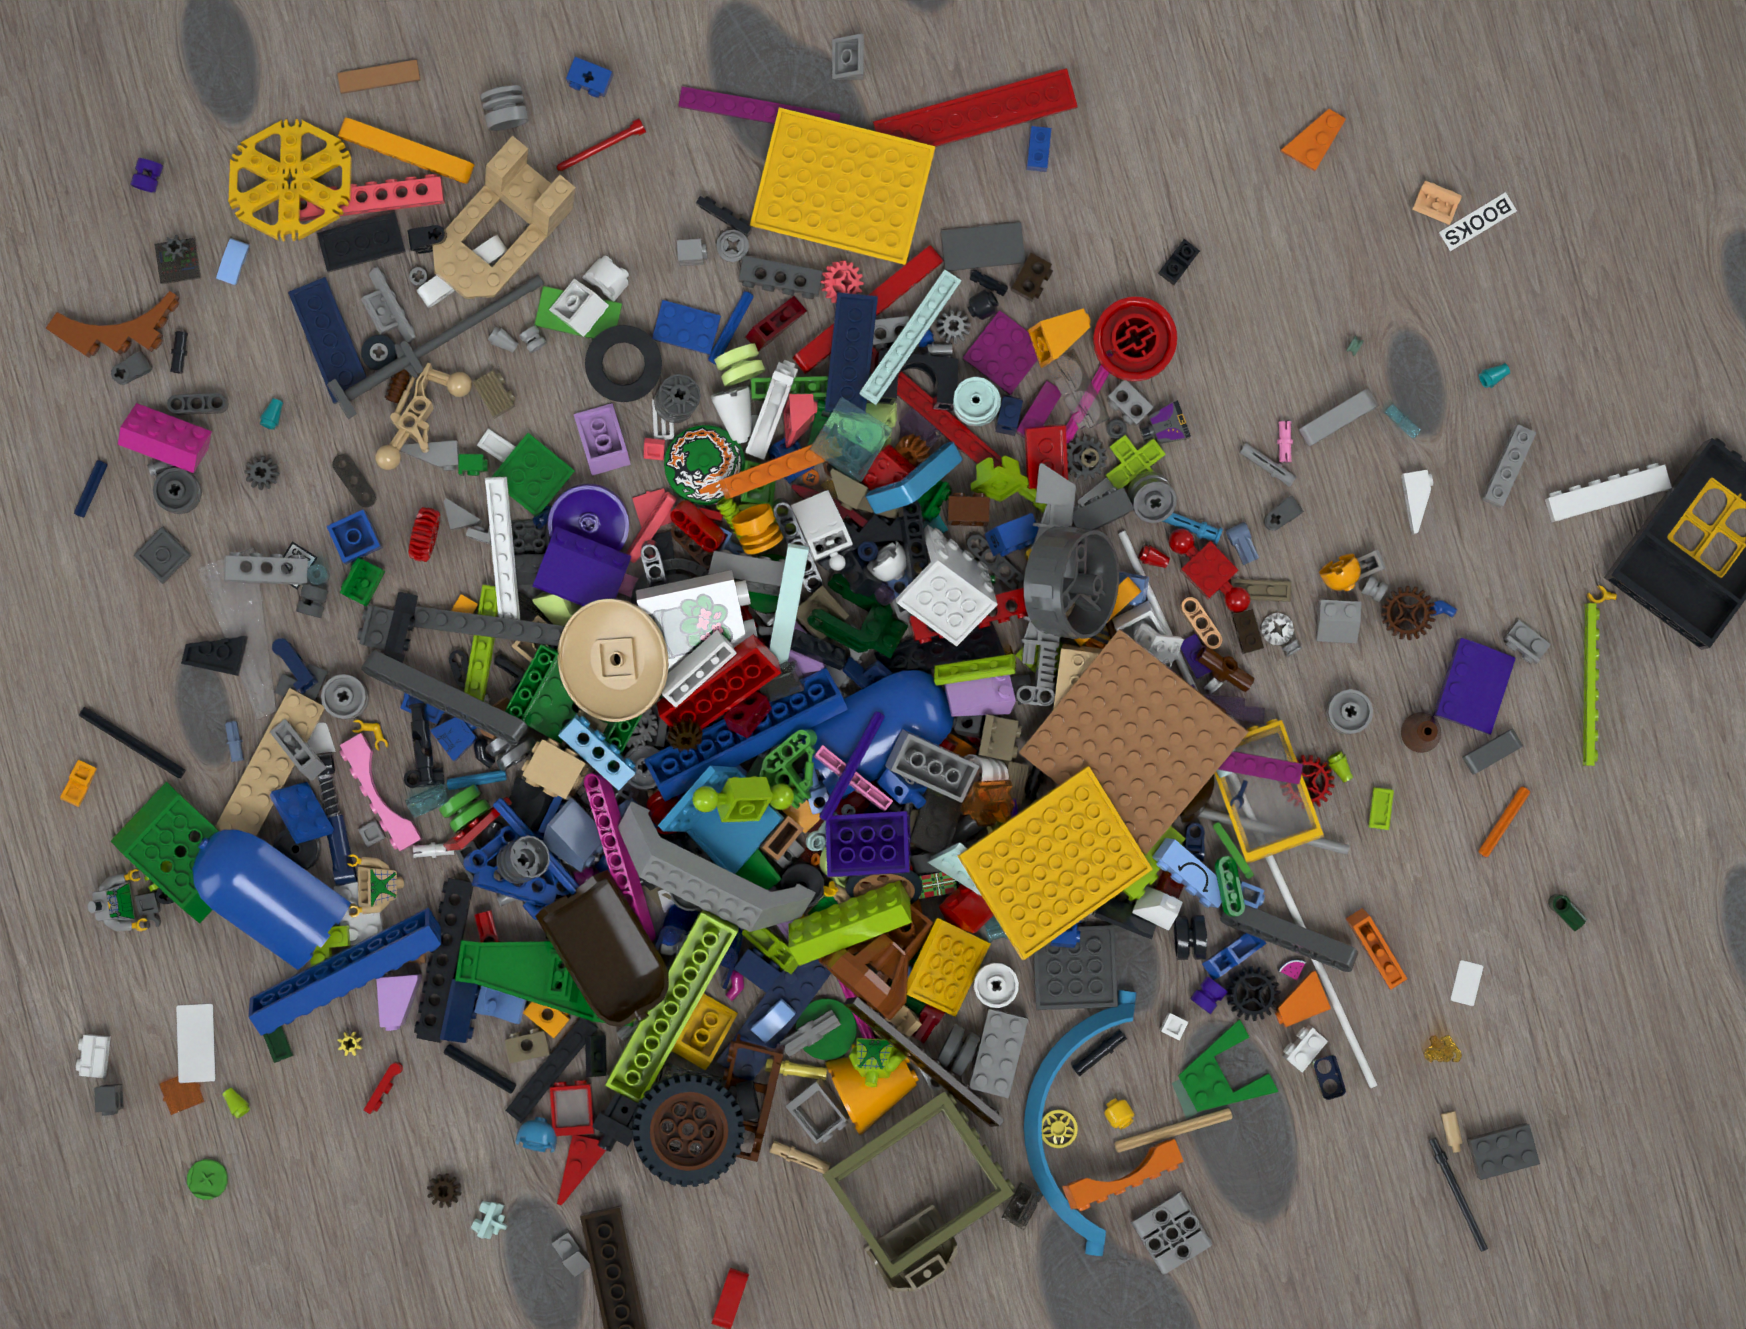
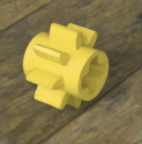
M355 1031L351 1036L344 1032L345 1038L337 1040L341 1042V1047L338 1050L343 1049L345 1056H348L349 1052H352L355 1056L357 1055L356 1049L363 1048L359 1045V1041L363 1038L355 1037ZM353 1039L352 1043L355 1044V1047L349 1049L346 1041Z

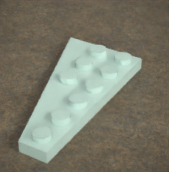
M959 842L931 856L927 863L982 896L957 855L967 849L963 844Z

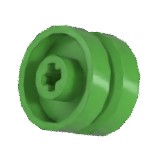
M475 784L454 795L439 809L444 818H450L457 813V816L449 823L455 833L468 826L472 819L480 817L491 808L486 799H481L473 804V801L481 794Z

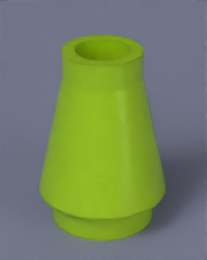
M1338 751L1327 758L1328 765L1343 783L1353 778L1345 754Z
M232 1087L222 1094L232 1116L238 1119L250 1111L249 1103Z

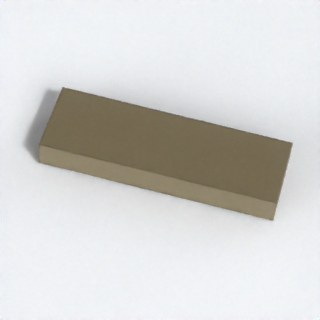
M1230 579V584L1233 587L1246 589L1251 600L1291 602V581Z

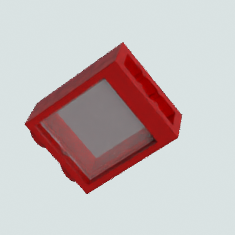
M587 1080L575 1081V1085H567L566 1082H554V1086L550 1087L552 1128L556 1136L594 1134L595 1128L592 1127L594 1124L592 1083L587 1084Z

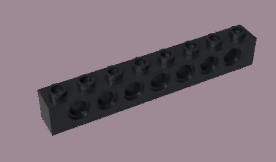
M448 878V882L444 881L442 893H445L444 902L440 901L438 913H441L440 922L438 921L441 926V945L436 950L430 952L433 953L432 962L428 961L426 973H429L428 982L424 981L422 993H425L424 1002L420 1001L418 1013H421L420 1022L416 1021L414 1033H417V1039L437 1043L443 1041L440 1040L451 982L456 977L460 945L464 937L474 887L470 881ZM453 894H457L461 898L460 904L457 906L453 905L450 901ZM449 914H453L457 918L453 926L449 925L446 921ZM445 934L452 936L453 941L449 946L445 945L442 941ZM441 954L448 956L449 961L445 966L441 965L438 961ZM437 974L443 975L445 979L441 986L437 985L434 981V977ZM433 994L439 995L441 999L439 1005L431 1003L430 997ZM429 1014H433L436 1017L435 1025L427 1023L426 1017Z

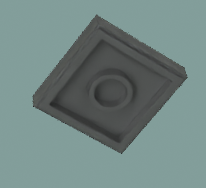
M161 527L134 554L162 584L192 556L164 527Z

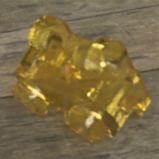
M1432 1035L1429 1038L1431 1045L1424 1052V1057L1429 1062L1434 1060L1449 1062L1451 1059L1452 1062H1459L1461 1060L1462 1054L1449 1035L1441 1037V1041L1444 1043H1441L1436 1035Z

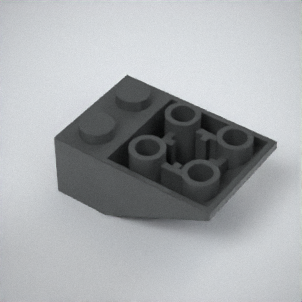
M511 520L517 585L533 584L550 541L548 523L542 528H538V526L534 525L533 520Z

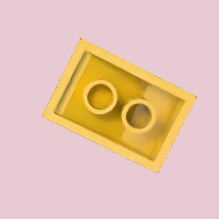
M703 993L671 1051L706 1070L738 1013Z

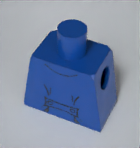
M456 717L430 730L454 762L478 739L473 732L477 727Z

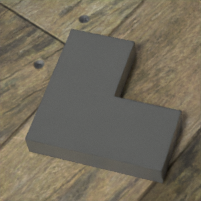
M309 664L308 668L318 680V683L302 695L316 701L328 671ZM282 674L274 693L285 697L289 688L297 691L293 684L298 680Z

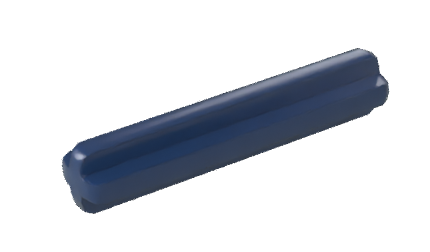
M96 461L75 508V515L82 518L85 517L107 468L105 462Z

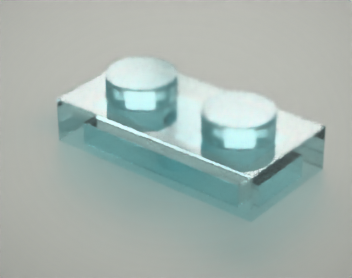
M441 783L406 799L405 802L413 817L416 818L443 806L450 797Z

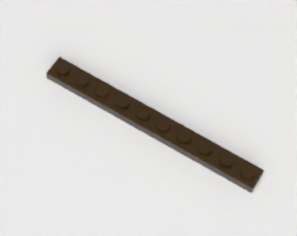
M861 997L847 998L844 1006L946 1091L951 1093L952 1096L990 1127L1001 1126L1004 1119L996 1109L986 1105L982 1097L974 1095L970 1091L969 1086L956 1080V1076L952 1072L944 1070L939 1061L926 1055V1051L923 1048L914 1045L909 1036L901 1034L896 1030L897 1027L893 1023L884 1020L879 1011L871 1009Z

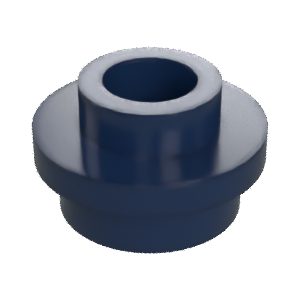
M864 541L858 547V555L864 561H872L878 555V547L872 541ZM867 548L872 549V552L869 555L865 554V550Z

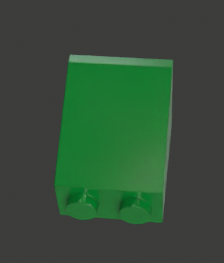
M758 849L735 874L766 890H770L781 881L780 876Z

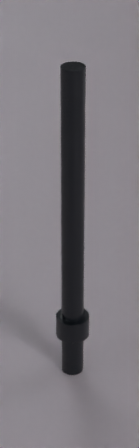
M1437 1138L1430 1139L1429 1143L1435 1153L1434 1158L1437 1164H1440L1480 1251L1483 1252L1488 1247L1447 1162L1448 1157L1445 1151H1442Z

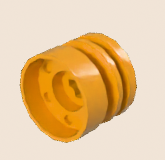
M765 503L751 506L739 512L731 520L736 534L741 536L739 540L746 554H756L768 550L783 539L778 523L774 522L776 518L770 504Z

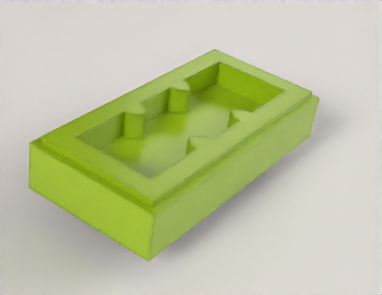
M1373 787L1368 828L1389 830L1394 790Z

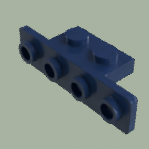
M852 657L846 660L845 666L842 669L862 689L893 674L878 660L864 669Z

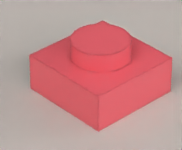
M645 438L643 459L664 460L665 440Z

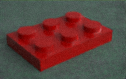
M1066 425L1024 428L1026 472L1029 484L1027 488H1037L1040 463H1043L1068 480Z

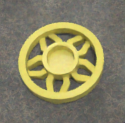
M1053 1110L1042 1118V1139L1047 1145L1054 1148H1064L1075 1140L1078 1126L1070 1113L1064 1110ZM1062 1113L1063 1115L1059 1118L1058 1121L1057 1117L1053 1114ZM1049 1116L1054 1118L1055 1122L1051 1123ZM1068 1116L1065 1123L1062 1122V1119ZM1047 1119V1122L1051 1127H1046L1043 1129V1124ZM1070 1119L1073 1121L1074 1129H1072L1070 1126L1066 1127L1069 1124ZM1069 1129L1074 1134H1066V1131ZM1047 1130L1051 1131L1050 1134H1043ZM1054 1135V1144L1049 1142L1045 1137H1052ZM1063 1136L1072 1137L1068 1142L1063 1144ZM1057 1137L1061 1138L1059 1145L1057 1144Z

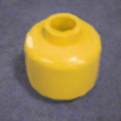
M1115 1098L1106 1104L1108 1108L1105 1110L1104 1115L1113 1128L1122 1130L1133 1123L1134 1111L1126 1100H1117Z

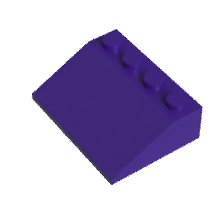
M555 527L532 587L581 606L597 600L616 599L631 556Z
M1459 638L1433 716L1491 735L1516 658L1482 644Z
M908 812L833 815L830 821L826 822L827 877L910 873L911 835L910 815Z

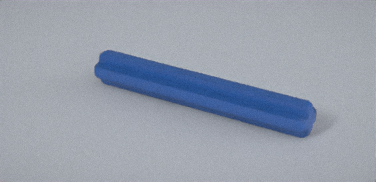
M747 291L743 292L708 358L709 362L716 365L714 359L724 354L754 297L753 294Z

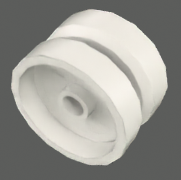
M992 962L978 970L974 978L973 988L976 996L983 1004L993 1008H1001L1007 1006L1015 999L1018 993L1019 982L1016 974L1010 967L1003 963ZM998 981L1000 983L999 988L994 989L992 983Z

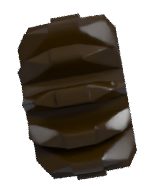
M681 718V722L674 721L673 726L669 727L668 741H670L673 749L678 748L680 753L683 750L689 753L691 748L696 750L697 744L702 742V729L699 727L698 722H693L691 718L687 721Z
M449 1173L445 1174L444 1180L442 1175L438 1174V1181L434 1178L430 1180L434 1186H427L428 1190L433 1191V1193L427 1195L428 1198L435 1197L432 1201L433 1205L440 1201L439 1208H443L444 1202H446L448 1208L451 1207V1200L454 1203L458 1202L454 1195L460 1196L462 1194L461 1191L456 1190L461 1187V1183L454 1185L453 1182L457 1178L454 1176L450 1181ZM440 1186H442V1188L447 1186L449 1188L447 1190L449 1194L446 1195L445 1193L444 1195H442L440 1193L442 1191Z

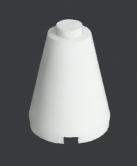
M750 387L732 388L729 391H721L711 395L712 402L732 441L737 440L738 444L749 441L748 437L752 435Z

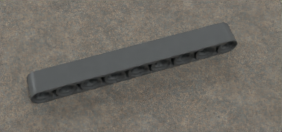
M373 650L361 667L367 675L508 743L518 744L528 728L527 724L519 718L378 651Z

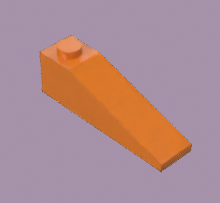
M1361 908L1347 917V923L1389 989L1391 990L1407 980L1406 975L1370 915Z

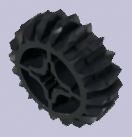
M1249 966V973H1247L1245 968H1241L1243 975L1235 972L1237 980L1229 979L1230 982L1234 983L1233 986L1226 985L1227 989L1232 990L1231 993L1225 995L1226 997H1232V1000L1227 1001V1004H1235L1231 1011L1235 1012L1239 1009L1237 1016L1241 1017L1245 1013L1244 1020L1247 1021L1250 1015H1252V1020L1256 1021L1258 1014L1260 1019L1263 1020V1012L1270 1016L1272 1013L1268 1010L1269 1007L1275 1010L1277 1008L1272 1004L1273 1001L1280 1002L1279 998L1274 997V994L1281 993L1280 990H1274V987L1279 986V983L1275 982L1272 984L1271 981L1275 979V976L1272 975L1267 978L1269 971L1265 970L1261 974V967H1257L1256 972H1254L1253 966ZM1248 977H1259L1264 981L1256 986H1251L1245 979ZM1241 983L1242 987L1245 990V994L1241 998V1000L1238 1001L1237 988ZM1247 986L1252 990L1258 989V993H1256L1258 994V1000L1253 997L1248 998L1250 993H1248L1249 989ZM1268 986L1269 998L1265 1004L1261 998V993ZM1250 1001H1254L1259 1005L1260 1009L1246 1010L1242 1006Z

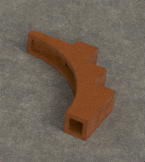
M169 291L160 303L147 313L134 320L117 325L99 326L84 324L56 312L46 329L88 358L98 352L100 342L121 355L122 352L125 353L130 348L131 339L152 352L154 349L157 350L163 342L161 339L163 335L157 330L164 327L168 320L166 317L170 311L174 312L179 305V297Z

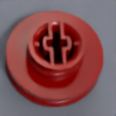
M1144 297L1123 298L1106 308L1097 321L1093 334L1094 351L1100 364L1111 375L1132 382L1148 380L1161 373L1173 358L1177 346L1176 326L1171 315L1159 303ZM1125 330L1123 338L1119 339L1121 333ZM1143 333L1147 334L1146 337L1140 339L1138 347L1134 342L1133 344L1123 349H1120L1121 345L1129 341V339L1131 338L1130 334H1133L1134 338L1140 336ZM1149 342L1148 348L1144 351L1145 345ZM1111 350L1113 356H1107L1106 352ZM1131 352L1132 355L1139 354V356H1129L1127 353Z

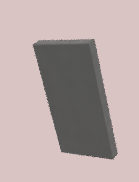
M1021 222L941 231L946 271L1025 263Z

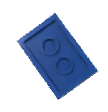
M662 300L652 338L655 341L710 355L721 316Z
M308 782L271 791L270 798L296 844L333 833L334 829Z

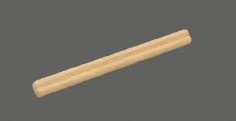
M1229 1108L1122 1139L1116 1141L1114 1145L1117 1152L1126 1151L1232 1119V1113Z

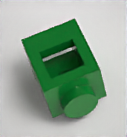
M459 454L458 474L464 476V472H467L468 476H480V472H488V459H485L483 454Z

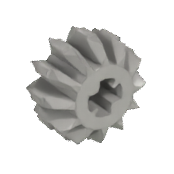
M950 310V317H948L944 312L942 316L945 320L938 319L937 321L943 325L936 328L937 331H944L939 337L942 339L948 336L946 343H949L950 339L953 338L954 344H957V337L964 341L965 337L962 333L965 335L970 334V331L964 328H969L971 323H963L968 319V316L965 315L960 318L961 311H958L957 316H954V311ZM952 322L953 325L955 323L958 324L957 331L955 332L954 329L952 331L949 330L950 323Z

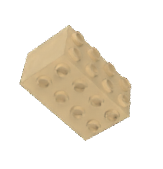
M1063 644L1053 710L1103 649Z
M548 738L547 741L543 739L541 742L537 741L532 749L534 753L532 759H527L522 767V771H524L522 776L526 777L525 782L534 787H544L543 792L552 797L560 796L566 800L573 799L591 765L580 759L581 756L569 748L564 750L559 742Z

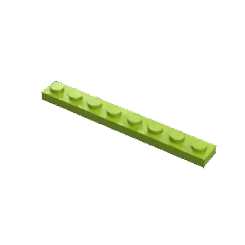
M1596 603L1585 604L1583 766H1595V762L1598 761V750H1595V742L1598 741V730L1595 729V721H1598L1599 713L1598 709H1595V701L1599 699V691L1596 689V681L1599 679V669H1596V661L1599 660V649L1596 648V640H1599V628H1596V620H1599L1600 610L1596 608Z

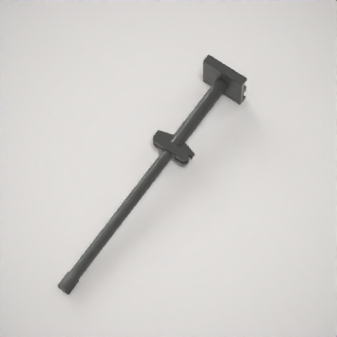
M536 275L527 280L523 285L415 350L411 349L407 341H402L400 345L398 343L395 344L398 359L344 391L336 379L329 382L327 386L346 417L350 419L357 414L350 401L403 369L416 378L417 374L423 372V367L418 360L419 358L527 293L533 292L544 285L540 276Z

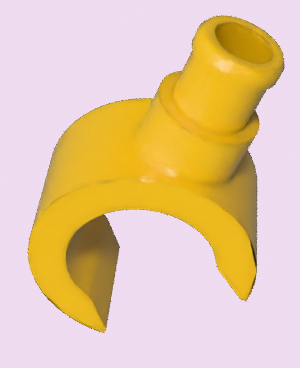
M1601 585L1597 586L1602 592L1600 600H1595L1590 593H1587L1588 600L1596 604L1604 600H1616L1617 597L1616 593L1607 592Z

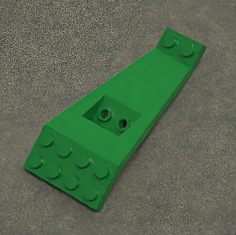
M461 940L455 981L478 984L593 1022L605 1023L598 1018L588 1005L567 968H561L562 960L550 941L472 942ZM559 982L562 983V987L560 989H558ZM634 1021L631 1022V1023H629V1024H627V1025H625V1026H631V1027H633V1026H634Z

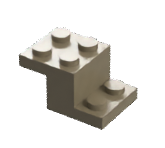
M821 586L798 607L796 622L807 634L824 640L828 636L815 630L807 622L813 609H821L843 622L849 615L831 594Z
M986 714L979 756L1010 762L1012 758L1016 759L1018 746H1014L1015 739H1020L1022 726H1018L1019 721Z

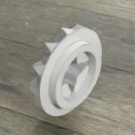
M1273 613L1265 618L1261 631L1264 639L1270 644L1283 645L1292 638L1294 627L1287 615ZM1274 622L1278 626L1285 624V627L1281 630L1283 637L1278 632L1270 634L1275 628Z

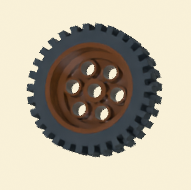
M686 1072L681 1075L677 1073L673 1074L672 1077L662 1078L661 1082L654 1083L652 1088L644 1093V1097L642 1100H639L638 1107L633 1114L632 1138L639 1158L654 1176H658L660 1180L667 1181L671 1185L676 1186V1184H679L681 1187H687V1185L697 1187L701 1183H704V1185L710 1183L709 1181L712 1179L717 1180L720 1178L719 1175L721 1173H726L729 1170L728 1167L736 1162L735 1158L737 1154H740V1147L744 1142V1119L738 1103L721 1083L708 1076L705 1077L698 1073L690 1074ZM679 1104L684 1105L686 1108L682 1115L674 1113L675 1107ZM698 1107H703L706 1110L705 1115L701 1118L695 1116V1110ZM671 1121L673 1123L672 1129L670 1131L662 1130L663 1122ZM687 1123L693 1125V1131L689 1134L682 1132L683 1125ZM704 1127H713V1134L708 1137L702 1134ZM671 1141H680V1148L678 1150H671L669 1148ZM695 1142L701 1145L700 1151L692 1153L690 1145Z

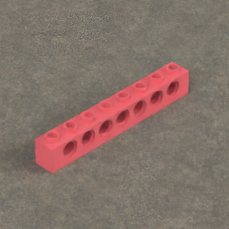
M437 174L426 175L424 179L407 177L405 181L397 182V179L385 180L383 184L366 182L365 186L358 187L357 184H351V202L347 200L349 203L348 207L345 205L339 206L344 213L339 216L445 204L443 180L441 177H437ZM336 186L328 187L332 190H339ZM426 186L428 188L427 193L419 195L417 192L419 187ZM400 189H407L408 193L405 197H398ZM381 191L388 193L387 198L384 200L378 199V194ZM360 194H367L368 197L365 202H358ZM307 201V207L304 210H300V221L315 220L322 216L325 210Z

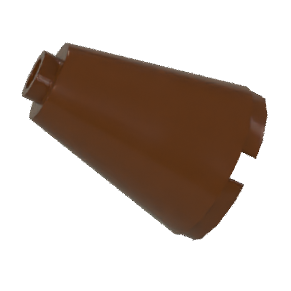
M1418 712L1410 715L1403 722L1401 737L1405 746L1410 750L1424 753L1431 751L1438 745L1441 739V727L1437 719L1432 715Z

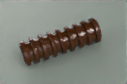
M405 369L391 377L392 383H389L388 386L390 388L386 391L388 394L384 397L386 400L399 403L404 390H406L405 386H408L407 380H410L409 373Z

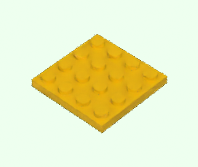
M937 918L908 977L907 995L956 1017L991 943Z

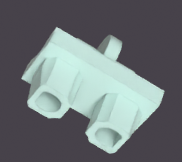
M487 1201L481 1203L479 1211L486 1214L484 1221L475 1219L471 1226L478 1233V1237L491 1239L492 1234L497 1235L500 1229L506 1230L507 1225L503 1223L505 1216L501 1214L505 1205Z

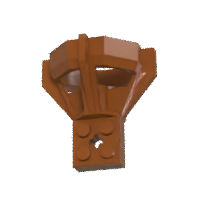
M911 904L912 923L818 959L857 997L863 998L869 1007L879 1011L888 1020H891L906 1003L909 961L925 944L934 925L930 919ZM907 927L911 928L908 932L905 931ZM869 963L878 973L875 974L866 965ZM890 979L893 980L891 987L888 986Z

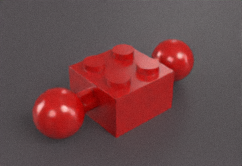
M1176 529L1170 534L1168 543L1171 550L1177 554H1186L1190 559L1181 568L1180 572L1207 600L1220 590L1225 595V605L1230 611L1240 613L1249 607L1251 598L1248 591L1242 587H1233L1228 582L1239 570L1211 541L1199 551L1194 546L1192 533L1187 529Z

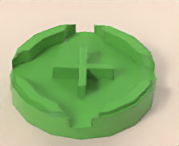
M203 1159L196 1162L187 1174L188 1188L195 1197L202 1200H211L220 1196L228 1184V1174L225 1167L213 1159Z

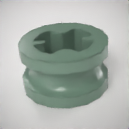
M1355 335L1346 351H1351L1352 355L1355 356L1364 340H1358Z

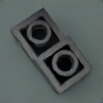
M1184 239L1158 274L1172 285H1175L1200 250Z

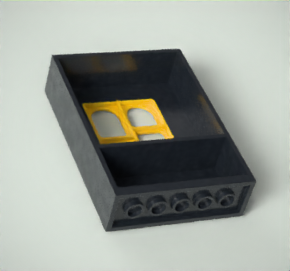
M1711 438L1703 442L1671 486L1672 488L1666 492L1604 576L1607 581L1701 650L1708 649L1713 645L1746 600V536H1739L1725 524L1733 511L1739 508L1746 509V462L1741 459L1742 456L1739 453L1725 448L1726 444L1718 438H1715V440ZM1719 489L1726 495L1727 505L1714 524L1709 526L1695 516L1692 511L1708 490ZM1684 521L1691 522L1704 532L1703 539L1694 551L1687 550L1673 538ZM1718 532H1721L1737 544V549L1720 571L1714 570L1700 558L1703 551Z

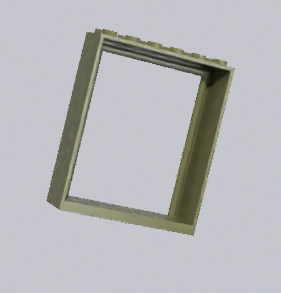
M945 1091L823 1174V1177L892 1279L1014 1196L1013 1191L1015 1187L1009 1179L1004 1180L1001 1175L1004 1171L997 1161L995 1163L992 1162L990 1159L992 1153L985 1144L981 1146L978 1141L980 1139L979 1134L974 1127L971 1129L966 1124L969 1122L967 1116L962 1110L958 1112L955 1107L957 1105L956 1100L951 1093L947 1095ZM943 1111L996 1190L890 1262L838 1182Z

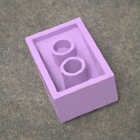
M612 403L574 414L592 476L631 465Z
M1010 675L944 684L951 716L1010 714L1016 702Z

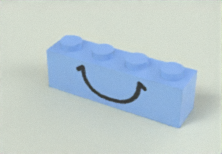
M1165 838L1152 857L1157 861L1156 865L1160 869L1171 873L1170 877L1174 881L1186 886L1185 890L1193 896L1196 895L1203 906L1218 908L1222 900L1217 876L1178 841Z

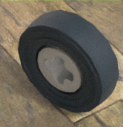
M384 335L369 337L363 343L361 349V357L364 363L370 369L378 371L397 359L395 343ZM382 347L381 349L385 354L377 358L374 351Z

